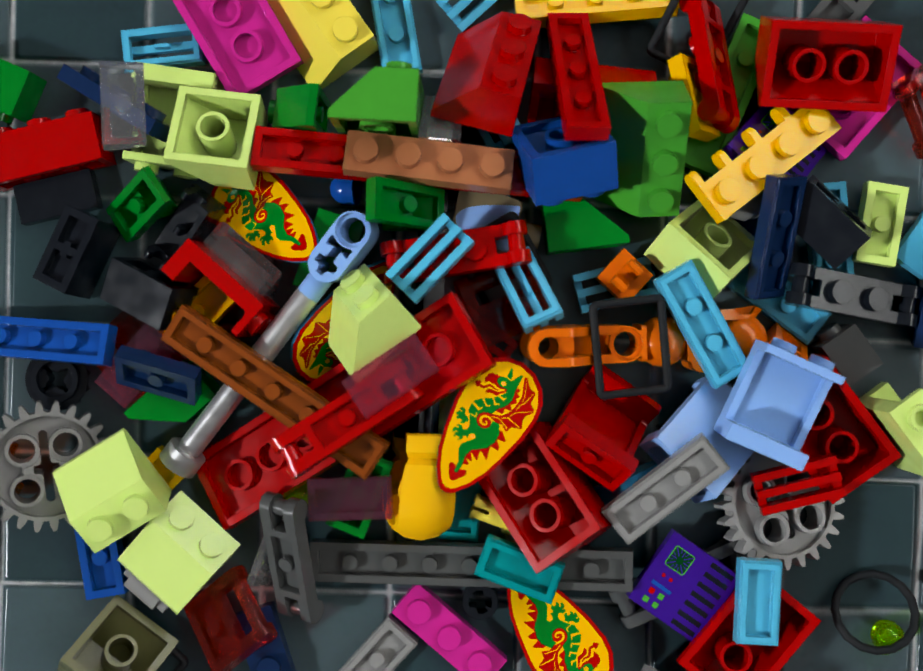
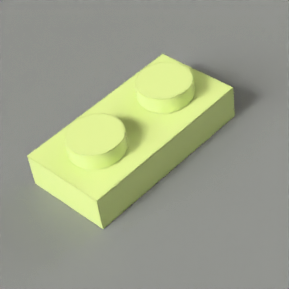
M875 181L863 183L858 217L872 229L871 238L853 253V262L887 268L896 267L910 187Z

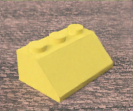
M267 0L304 62L297 69L307 84H319L324 89L379 50L374 34L350 0Z

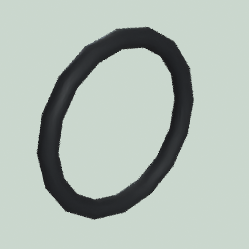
M873 569L857 571L841 580L833 592L830 610L834 626L843 639L859 651L874 655L896 653L909 645L918 631L920 613L916 598L905 583L890 573ZM876 578L887 581L898 588L906 598L911 613L909 628L903 637L891 645L873 646L862 643L852 636L842 623L839 611L841 596L848 586L860 579Z

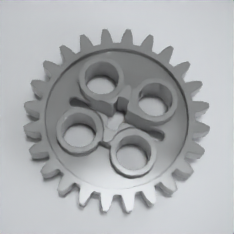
M37 400L35 412L29 413L23 405H19V418L16 420L7 413L2 415L6 427L4 429L0 428V507L5 508L1 521L5 522L13 515L18 516L17 529H21L28 520L34 521L35 532H39L43 522L49 521L53 531H57L59 519L65 518L67 523L72 526L69 523L53 471L109 436L97 437L103 429L101 422L91 427L87 425L91 418L90 412L84 413L79 418L75 417V404H71L65 413L60 412L58 400L53 402L50 410H44L41 401ZM41 430L47 432L51 462H59V465L52 467L55 498L53 500H48L46 496L43 469L35 468V466L41 464V449L38 436ZM66 432L74 434L78 439V443L72 451L61 452L54 447V439L59 434ZM27 439L34 444L35 451L30 457L19 459L11 454L10 445L16 440ZM30 479L39 484L40 490L34 497L23 498L16 493V485L20 481Z
M754 451L720 493L724 495V501L714 504V508L725 510V515L717 520V524L730 526V529L724 535V539L729 541L738 540L734 551L737 553H748L747 557L779 559L783 562V570H790L791 564L802 568L806 567L805 556L814 560L820 559L817 546L826 549L831 548L829 541L826 539L827 534L839 535L840 532L832 525L833 520L844 519V515L835 511V505L844 503L845 499L841 498L833 505L828 500L763 516L760 513L757 498L753 499L751 495L753 483L750 473L785 464ZM807 471L794 474V481L811 476ZM787 476L762 482L763 488L787 483ZM815 486L799 491H794L766 498L767 502L797 494L818 490L820 488L818 486ZM805 508L807 512V518L804 524L802 525L800 522V513L802 509ZM770 520L772 530L770 535L765 537L763 532L764 524Z

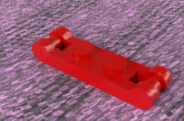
M680 0V10L689 17L692 35L689 38V46L696 58L698 70L695 73V82L702 93L703 99L698 105L697 115L701 120L713 125L720 132L725 134L731 133L739 125L740 114L720 8L711 0Z
M512 220L498 225L463 230L467 236L474 240L475 245L443 278L531 263V250L526 248L524 235L528 234L526 220ZM447 233L439 234L414 260V265L416 266ZM419 238L391 240L379 244L380 255L382 258H385L387 271ZM456 238L415 282L425 281L459 246L461 241ZM508 239L509 251L498 254L496 240ZM407 268L400 277L403 279L413 268ZM387 271L383 272L385 285H396L389 277L385 275Z
M402 359L388 365L270 441L275 453H281L288 464L286 471L292 480L306 474L325 459L400 411L412 406L425 396L418 384L413 385L406 373L409 369ZM392 383L399 395L388 401L381 388ZM307 437L314 449L303 455L296 443Z

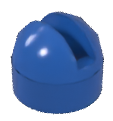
M334 179L330 185L332 198L341 205H359L361 200V181Z

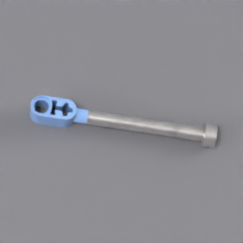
M347 211L341 214L310 253L308 258V275L255 342L252 349L272 362L332 283H340L348 272L357 269L375 246L380 234L378 224L365 221L366 214L357 211ZM361 220L365 225V235L361 241L354 243L349 237V227L353 222ZM346 248L352 250V253H344L342 251ZM327 257H336L334 260L335 266L338 267L336 272L327 271L330 266L326 262ZM223 384L182 438L172 437L159 454L161 462L176 475L187 479L193 478L206 461L202 453L244 397L226 384Z

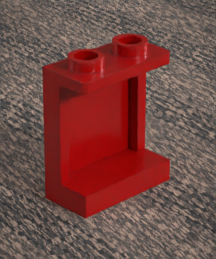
M188 238L160 269L173 281L196 284L205 275L245 311L244 316L231 329V332L236 337H251L257 333L262 335L275 318L274 314L280 308L279 305L213 246Z
M602 364L604 391L636 388ZM593 365L576 384L544 444L604 487L614 492L635 472L639 460L634 457L648 424L659 414L662 407L647 395L606 400L599 398L596 393Z

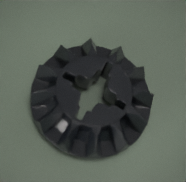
M31 360L26 370L25 384L30 397L35 403L37 400H40L43 407L50 410L53 402L58 400L60 411L67 410L71 404L81 403L84 394L90 389L88 386V376L91 372L86 369L85 364ZM51 369L55 372L69 370L64 378L66 388L64 386L49 388L55 380Z

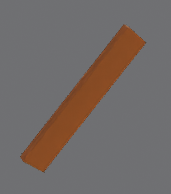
M188 304L180 306L161 337L163 342L288 428L330 403L326 398ZM371 430L330 457L366 480L391 443Z

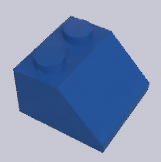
M561 116L514 127L512 141L524 186L536 206H556L563 203L564 200L581 196L589 198L598 197L605 191L619 188L616 140L611 134L608 141H565Z

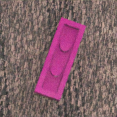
M412 585L392 609V614L458 671H499L507 662V655L426 585Z

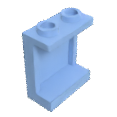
M773 337L771 343L756 339L713 430L730 441L802 472L810 457L800 451L832 384L843 385L846 377L833 372L836 364L822 357L811 354L809 359L806 360L795 355L798 347L784 340Z
M706 376L694 382L691 386L693 392L660 430L648 434L639 444L659 465L698 434L703 433L731 469L693 496L691 500L695 504L716 499L754 452L749 448L724 438L713 430L729 397L732 386L727 382L715 389L711 387Z

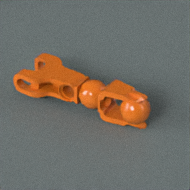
M754 305L728 309L719 308L746 358L756 339L767 342L768 337L765 327L756 319L757 315L762 311L761 308ZM658 317L651 318L644 324L636 323L632 324V326L598 324L602 364L628 363L637 360L647 362L652 366L662 367ZM667 317L670 364L673 365L680 360L685 368L704 373L674 319ZM590 324L547 325L542 328L538 325L533 327V332L525 334L523 330L519 337L518 346L522 356L541 367L594 365ZM625 332L629 336L630 345L624 353L618 354L614 348V340L618 334ZM547 337L550 343L549 349L545 353H540L538 349L539 344Z

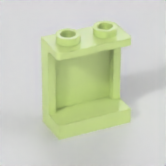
M134 62L132 78L140 83L137 106L141 108L145 102L167 115L163 122L171 125L179 85L224 90V86L218 76L212 72ZM134 126L131 151L123 150L122 159L134 164L135 171L139 172L142 167L149 166L156 174H159V168L174 170L173 176L198 180L197 177L165 163L163 156L166 143L147 135Z
M880 382L859 399L902 455L901 458L893 462L895 466L923 476V388L916 389L901 400L888 382Z

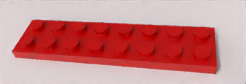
M451 291L414 315L413 317L422 327L363 380L365 381L393 362L402 359L409 369L406 373L413 385L418 384L425 394L421 400L412 406L400 411L372 429L381 437L497 366L457 293ZM340 363L306 386L331 402L358 384L351 378L342 363ZM392 383L381 388L388 401L399 395ZM264 412L203 451L202 453L206 461L197 471V475L223 529L230 530L259 513L260 499L265 492L272 491L280 493L285 497L339 462L329 457L306 474L292 480L286 471L288 466L286 460L281 453L276 454L270 444L272 439L289 428L267 412ZM304 438L296 443L303 455L314 449L311 443Z

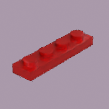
M548 13L546 30L564 140L608 141L611 123L588 13Z

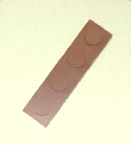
M348 130L342 170L343 175L362 178L379 176L420 185L510 195L515 150Z

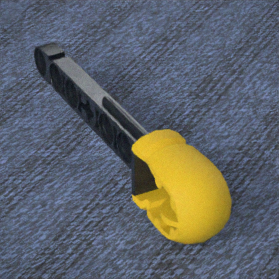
M445 189L444 213L446 214L448 209V189ZM445 228L440 234L447 233V228ZM418 231V238L421 237L425 231ZM442 278L418 304H415V315L444 296L445 278ZM424 281L416 282V289H417ZM439 401L410 419V431L393 432L392 449L396 456L392 460L394 465L388 479L386 518L391 528L405 538L419 541L436 538L450 529L455 512L456 492L446 493L442 491L437 481V455L442 433L438 432Z

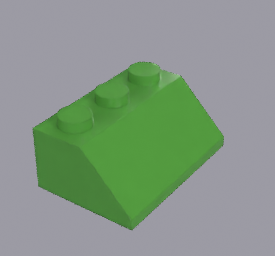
M403 61L387 62L386 67L375 66L328 108L329 120L339 134H347L348 130L423 139L426 99L419 69L412 68V64Z
M683 80L602 83L611 123L610 134L616 140L619 188L605 191L602 195L592 198L636 217L678 216L692 110V99Z

